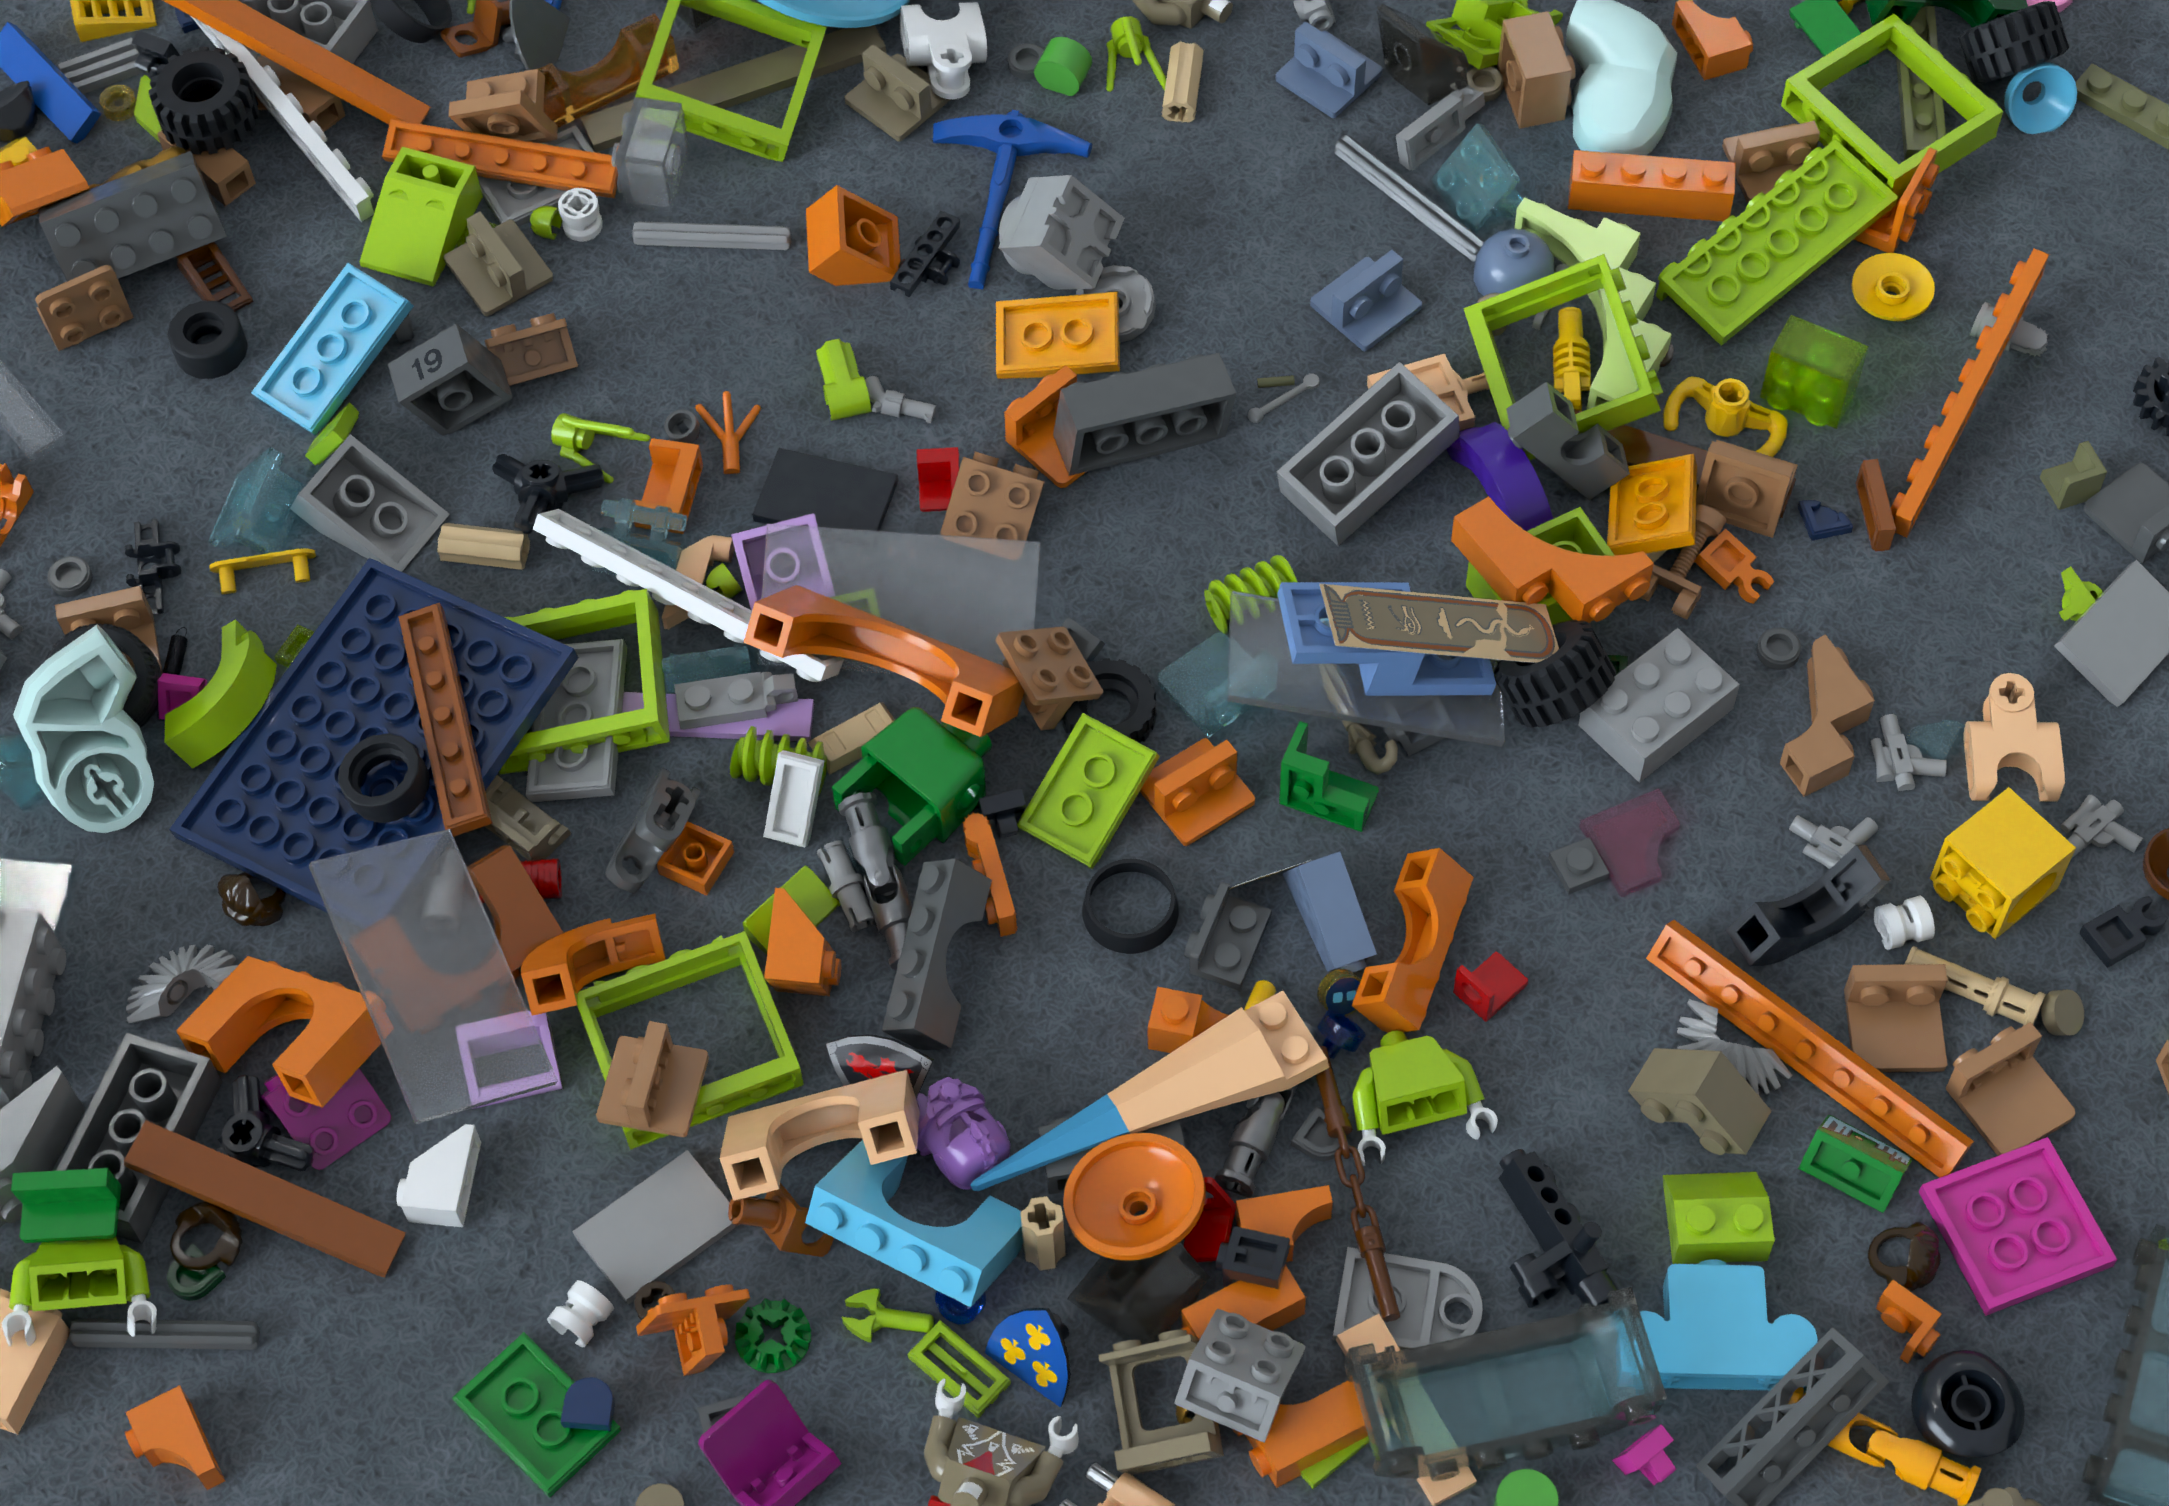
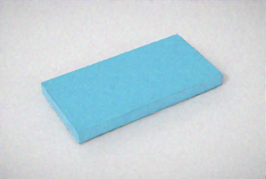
M347 263L251 393L313 435H316L329 422L414 306L406 298L350 263Z

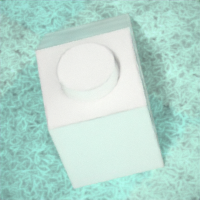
M463 1125L410 1162L407 1179L402 1178L397 1189V1205L402 1208L408 1222L454 1227L464 1226L481 1146V1140L475 1125Z

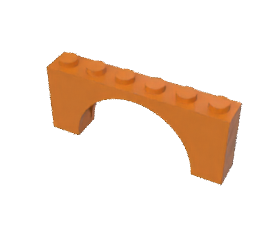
M794 585L754 603L743 642L781 658L799 654L829 655L865 662L900 674L924 686L942 700L945 708L941 722L979 737L1015 718L1018 715L1025 692L1010 668L798 585Z

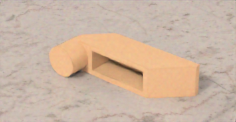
M711 535L683 549L676 571L703 585L708 566H713L714 561L731 563L735 550L732 537ZM665 605L662 615L664 629H670L688 619V611L677 605Z

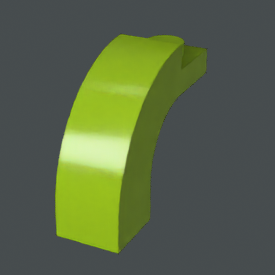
M236 619L223 626L221 661L216 673L196 696L165 714L164 743L192 769L215 756L233 742L258 714L272 689L277 664L264 652L263 643L255 632L247 631Z

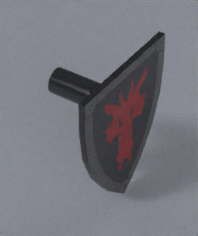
M873 1034L849 1035L826 1043L834 1070L844 1086L907 1070L916 1099L934 1059L896 1039Z

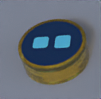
M1337 969L1328 973L1318 987L1317 997L1320 1004L1333 1016L1345 1017L1357 1011L1352 1007V1003L1361 980L1352 971L1347 969Z

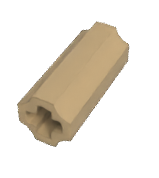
M1179 42L1171 46L1162 106V117L1167 121L1191 122L1195 120L1204 52L1196 43Z
M445 523L441 526V532L438 537L440 561L523 570L530 549L528 534L516 530Z
M1047 1196L1031 1198L1026 1209L1020 1211L1025 1259L1027 1262L1035 1264L1039 1270L1056 1268L1060 1258L1066 1256L1061 1205L1051 1202Z

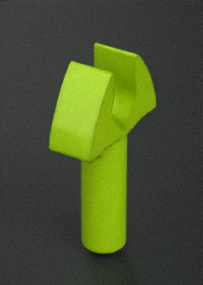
M880 1289L865 1290L845 1300L846 1307H863L871 1313V1315L863 1320L842 1317L843 1324L850 1332L870 1343L872 1342L873 1333L883 1327L928 1333L934 1326V1318L931 1314L885 1308L879 1302Z

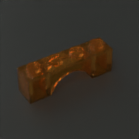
M654 13L620 29L618 39L612 50L601 61L589 68L568 72L558 69L552 63L539 68L545 75L543 112L558 125V128L638 89L661 22ZM671 34L654 81L679 70L674 38Z

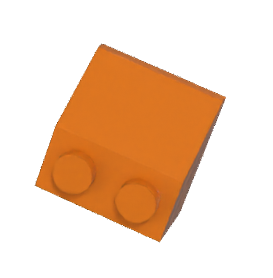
M49 146L27 154L28 162L17 166L13 165L12 160L0 163L1 227L39 213L38 209L90 189L86 179L64 149L53 153Z
M838 185L806 209L810 274L834 286L891 281L898 271V265L901 262L898 217Z
M775 888L764 979L777 992L830 996L831 986H838L840 982L841 959L836 958V952L784 888Z

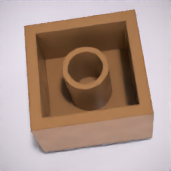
M1549 11L1506 19L1502 23L1497 70L1503 76V87L1519 129L1565 120L1566 108L1572 102L1570 80L1575 78V64L1572 56H1566L1562 30L1560 26H1554Z

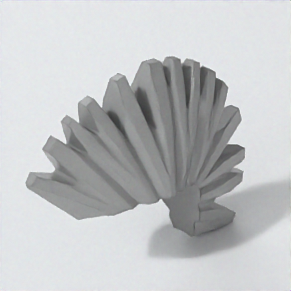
M190 945L187 952L184 946L180 947L178 955L172 950L169 952L170 961L161 956L158 958L161 962L160 964L153 962L148 966L156 975H140L138 980L143 985L131 990L132 996L128 997L127 1000L130 1004L126 1006L127 1013H131L127 1017L128 1023L168 1017L174 1013L179 1005L195 989L207 985L208 988L212 987L215 990L238 966H232L236 960L233 954L229 955L226 950L213 954L214 947L212 945H206L198 954L196 945Z
M1689 999L1687 1005L1701 1020L1681 1016L1679 1022L1688 1028L1678 1027L1677 1034L1696 1043L1679 1046L1677 1049L1722 1051L1758 1095V1086L1761 1087L1766 1095L1769 1094L1767 1082L1774 1090L1781 1087L1775 1072L1787 1080L1792 1077V1074L1772 1048H1752L1720 1040L1716 1035L1718 1008Z

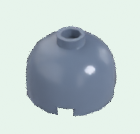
M1515 228L1498 231L1488 238L1479 249L1474 262L1473 280L1479 293L1483 296L1490 293L1502 294L1553 274L1554 257L1545 241L1533 232Z

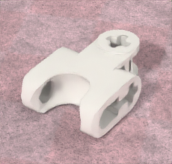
M978 2L959 3L960 12L956 17L949 20L929 18L924 14L920 5H902L900 35L907 66L927 65L931 88L939 97L959 99L966 96L970 91L968 69L971 63H985L987 59L986 33Z

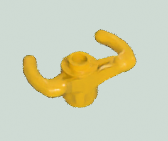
M1688 377L1674 388L1667 398L1663 410L1664 428L1667 431H1674L1679 426V411L1682 403L1686 398L1693 397L1706 410V425L1716 435L1730 437L1738 435L1744 428L1768 430L1770 437L1755 452L1771 457L1776 455L1786 439L1788 421L1780 412L1759 406L1750 401V391L1743 382L1731 378L1724 379L1714 386L1703 378Z

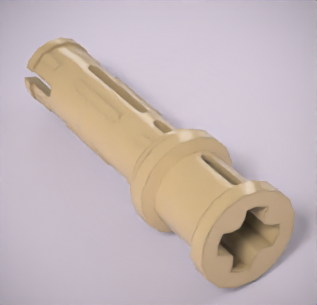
M1915 946L1911 948L1905 964H1945L1948 981L1944 990L1984 1005L1983 1010L1987 1011L1986 1014L1990 1016L1998 1013L2022 1023L2023 1026L2029 1022L2034 1025L2046 996L2042 992H2038L2035 995L2009 984V979L2003 976L2001 978L1996 977L1995 980L1990 979L1958 964L1922 951Z

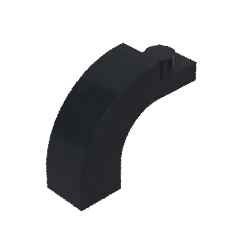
M1855 845L1816 882L1804 890L1779 901L1755 902L1726 929V932L1749 966L1775 964L1838 934L1869 910L1866 903L1886 886L1891 879L1866 845Z

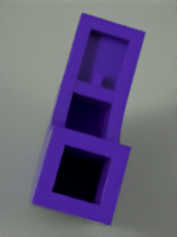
M1493 422L1481 428L1473 427L1460 432V437L1447 448L1451 459L1470 469L1481 482L1487 495L1519 527L1528 531L1553 519L1547 497L1531 462L1523 449H1519L1514 445L1508 435V431L1502 425Z

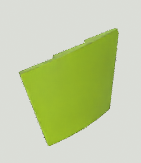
M1457 0L1452 17L1427 21L1422 36L1480 70L1498 64L1503 20L1540 12L1529 9L1528 0ZM1553 9L1552 12H1549L1554 26L1562 20L1563 13ZM1457 24L1462 30L1451 29V27Z

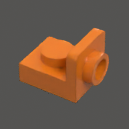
M1892 1280L1882 1293L1875 1309L1882 1313L1881 1318L1888 1327L1898 1333L1908 1331L1913 1335L1900 1357L1901 1360L1908 1364L1916 1353L1925 1357L1935 1345L1941 1334L1934 1329L1942 1314L1895 1280Z

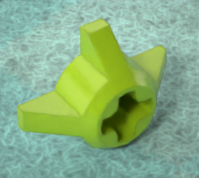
M2070 566L2061 572L2065 593L2062 598L2063 610L2059 614L2064 621L2069 618L2077 621L2103 592L2096 584L2081 581Z

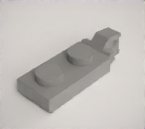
M1466 84L1449 94L1396 135L1399 163L1409 171H1413L1465 130V120L1485 106L1484 93Z
M755 672L674 684L680 729L683 730L766 718L767 712L776 710L777 704L798 701L794 674L772 675L771 672Z

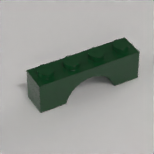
M1865 0L1872 25L1878 24L1892 14L1898 16L1905 24L1910 25L1922 7L1937 6L1958 14L1973 28L2028 7L2026 0Z

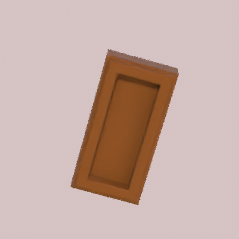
M1878 459L1863 460L1855 484L1871 547L1875 551L1890 550L1896 527Z

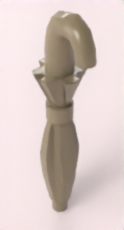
M1318 664L1320 680L1327 702L1342 719V723L1348 732L1349 753H1357L1366 769L1376 775L1390 771L1397 762L1398 748L1396 741L1390 740L1386 742V754L1382 759H1379L1374 748L1377 744L1374 738L1377 736L1362 726V722L1356 713L1351 690L1344 678L1333 664Z

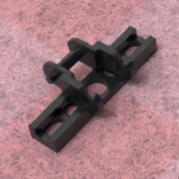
M943 211L939 212L924 235L916 239L915 247L909 256L899 263V269L890 281L891 290L895 291L898 288L905 291V296L910 298L921 281L926 283L930 279L935 284H947L948 277L946 274L951 267L958 268L960 265L959 258L945 250L947 244L960 228L959 218ZM945 221H949L952 224L948 229L941 228ZM936 234L942 237V240L939 242L932 239ZM926 248V252L931 255L922 256L918 251ZM935 257L937 261L943 263L940 269L930 266ZM906 275L913 278V281L910 283H901Z
M152 519V523L141 525L140 521L134 522L135 549H133L132 545L128 544L125 546V554L128 557L137 558L138 579H135L133 574H128L126 576V583L131 587L141 586L146 599L156 598V609L152 610L153 615L163 614L162 579L176 577L181 574V567L175 564L174 556L180 552V545L172 541L160 542L158 519ZM151 528L153 539L142 540V531ZM161 557L166 558V564H161ZM147 563L156 564L151 566V569L142 570V567ZM155 585V592H145V586Z

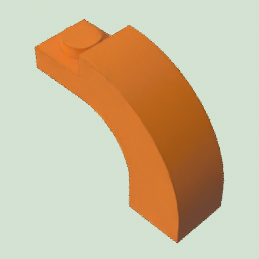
M656 914L612 923L611 918L586 924L546 941L529 953L522 962L521 976L531 1015L534 1016L577 1006L578 992L590 982L639 965H649L666 960Z

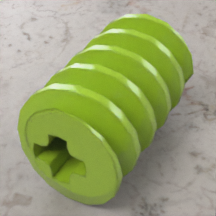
M1275 555L1270 559V565L1265 561H1260L1255 565L1254 570L1249 567L1243 568L1239 573V577L1236 574L1230 573L1224 577V583L1216 579L1209 583L1208 590H1204L1206 606L1216 627L1223 635L1228 633L1227 620L1229 619L1238 628L1244 626V613H1247L1253 622H1257L1259 620L1258 608L1261 606L1269 616L1274 615L1273 602L1276 600L1279 602L1277 593L1281 582H1297L1288 561L1281 555Z
M750 726L745 737L741 736L737 741L730 762V775L732 778H739L743 773L745 780L748 782H755L760 777L763 785L772 786L778 753L785 750L825 761L819 789L820 795L827 772V756L824 755L823 742L817 741L812 752L807 751V739L801 737L796 747L791 748L790 734H784L779 744H774L772 730H767L760 741L757 740V728L754 726Z

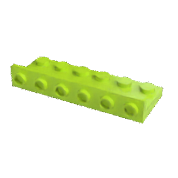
M1835 139L1823 149L1819 146L1812 150L1805 158L1803 165L1796 171L1789 169L1782 174L1776 181L1774 188L1767 194L1760 192L1752 198L1745 211L1738 217L1734 215L1728 217L1719 226L1716 234L1708 241L1703 238L1694 244L1689 250L1687 257L1679 264L1672 262L1665 267L1658 277L1660 282L1656 297L1662 301L1669 296L1722 346L1896 206L1899 197Z

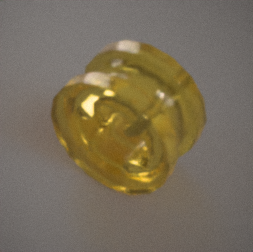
M119 84L113 85L101 93L99 98L100 105L108 119L124 121L134 115L136 99L130 87ZM122 99L124 104L116 107L114 101Z

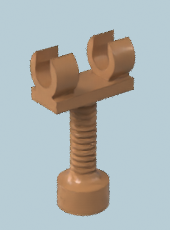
M1696 505L1695 545L1682 548L1681 553H1679L1677 560H1675L1673 567L1670 569L1671 571H1667L1654 564L1650 587L1640 598L1649 602L1658 584L1679 593L1672 611L1674 614L1688 619L1701 597L1702 587L1686 580V574H1688L1706 538L1717 537L1726 523L1725 517L1708 506Z

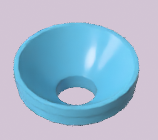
M2043 62L2019 71L2007 87L2004 97L2005 112L2011 122L2019 130L2027 134L2053 131L2061 126L2074 110L2077 101L2076 82L2066 69L2050 62ZM2031 82H2040L2041 92L2039 96L2033 101H2024L2022 97L2024 88Z

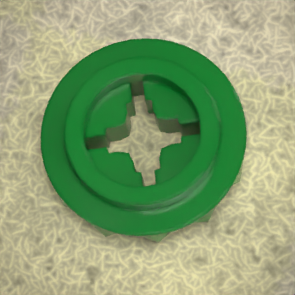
M764 1298L762 1303L753 1308L747 1307L740 1322L736 1323L735 1344L737 1351L748 1366L760 1372L778 1373L794 1367L806 1355L811 1343V1328L808 1319L801 1308L790 1304L785 1298L781 1301H770ZM760 1322H763L766 1326L769 1325L773 1329L784 1325L780 1332L785 1347L780 1342L776 1343L772 1339L761 1343L765 1335Z

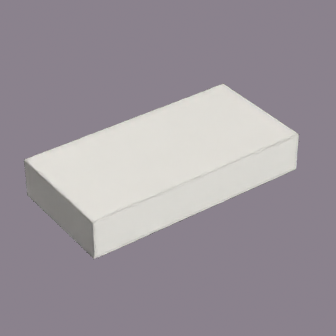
M785 750L778 753L763 837L804 848L808 846L813 828L824 760Z

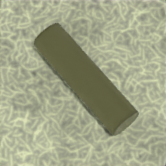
M1294 375L1257 378L1258 388L1295 385Z

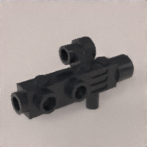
M1517 1149L1506 1155L1499 1163L1503 1172L1498 1179L1545 1252L1538 1258L1534 1253L1526 1254L1510 1266V1270L1520 1284L1518 1291L1527 1306L1532 1308L1538 1305L1539 1302L1536 1298L1542 1293L1546 1300L1554 1297L1561 1289L1558 1281L1562 1279L1570 1293L1578 1296L1590 1316L1601 1314L1613 1307L1622 1298V1294L1607 1272L1609 1266L1594 1245L1602 1235L1600 1226L1595 1222H1587L1582 1226L1577 1208L1566 1201L1556 1185L1552 1169L1542 1164L1535 1151L1526 1154L1523 1149Z

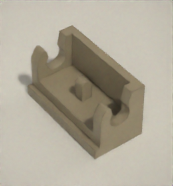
M496 775L485 792L493 824L485 827L527 860L546 859L571 835L568 828L542 811L516 791L512 785L506 781L504 782L498 775Z

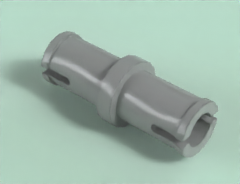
M837 840L824 845L827 852H825L824 848H820L817 854L831 881L829 887L833 898L839 899L850 924L851 931L856 932L868 927V920L870 924H875L869 901L863 890L864 879L862 874L855 872L846 852L844 842Z

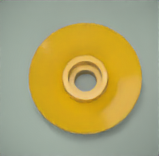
M1882 253L1867 258L1857 267L1852 279V292L1858 304L1869 314L1889 321H1905L1921 315L1928 309L1934 297L1935 284L1928 269L1919 261L1903 254ZM1886 291L1895 292L1897 295H1890Z

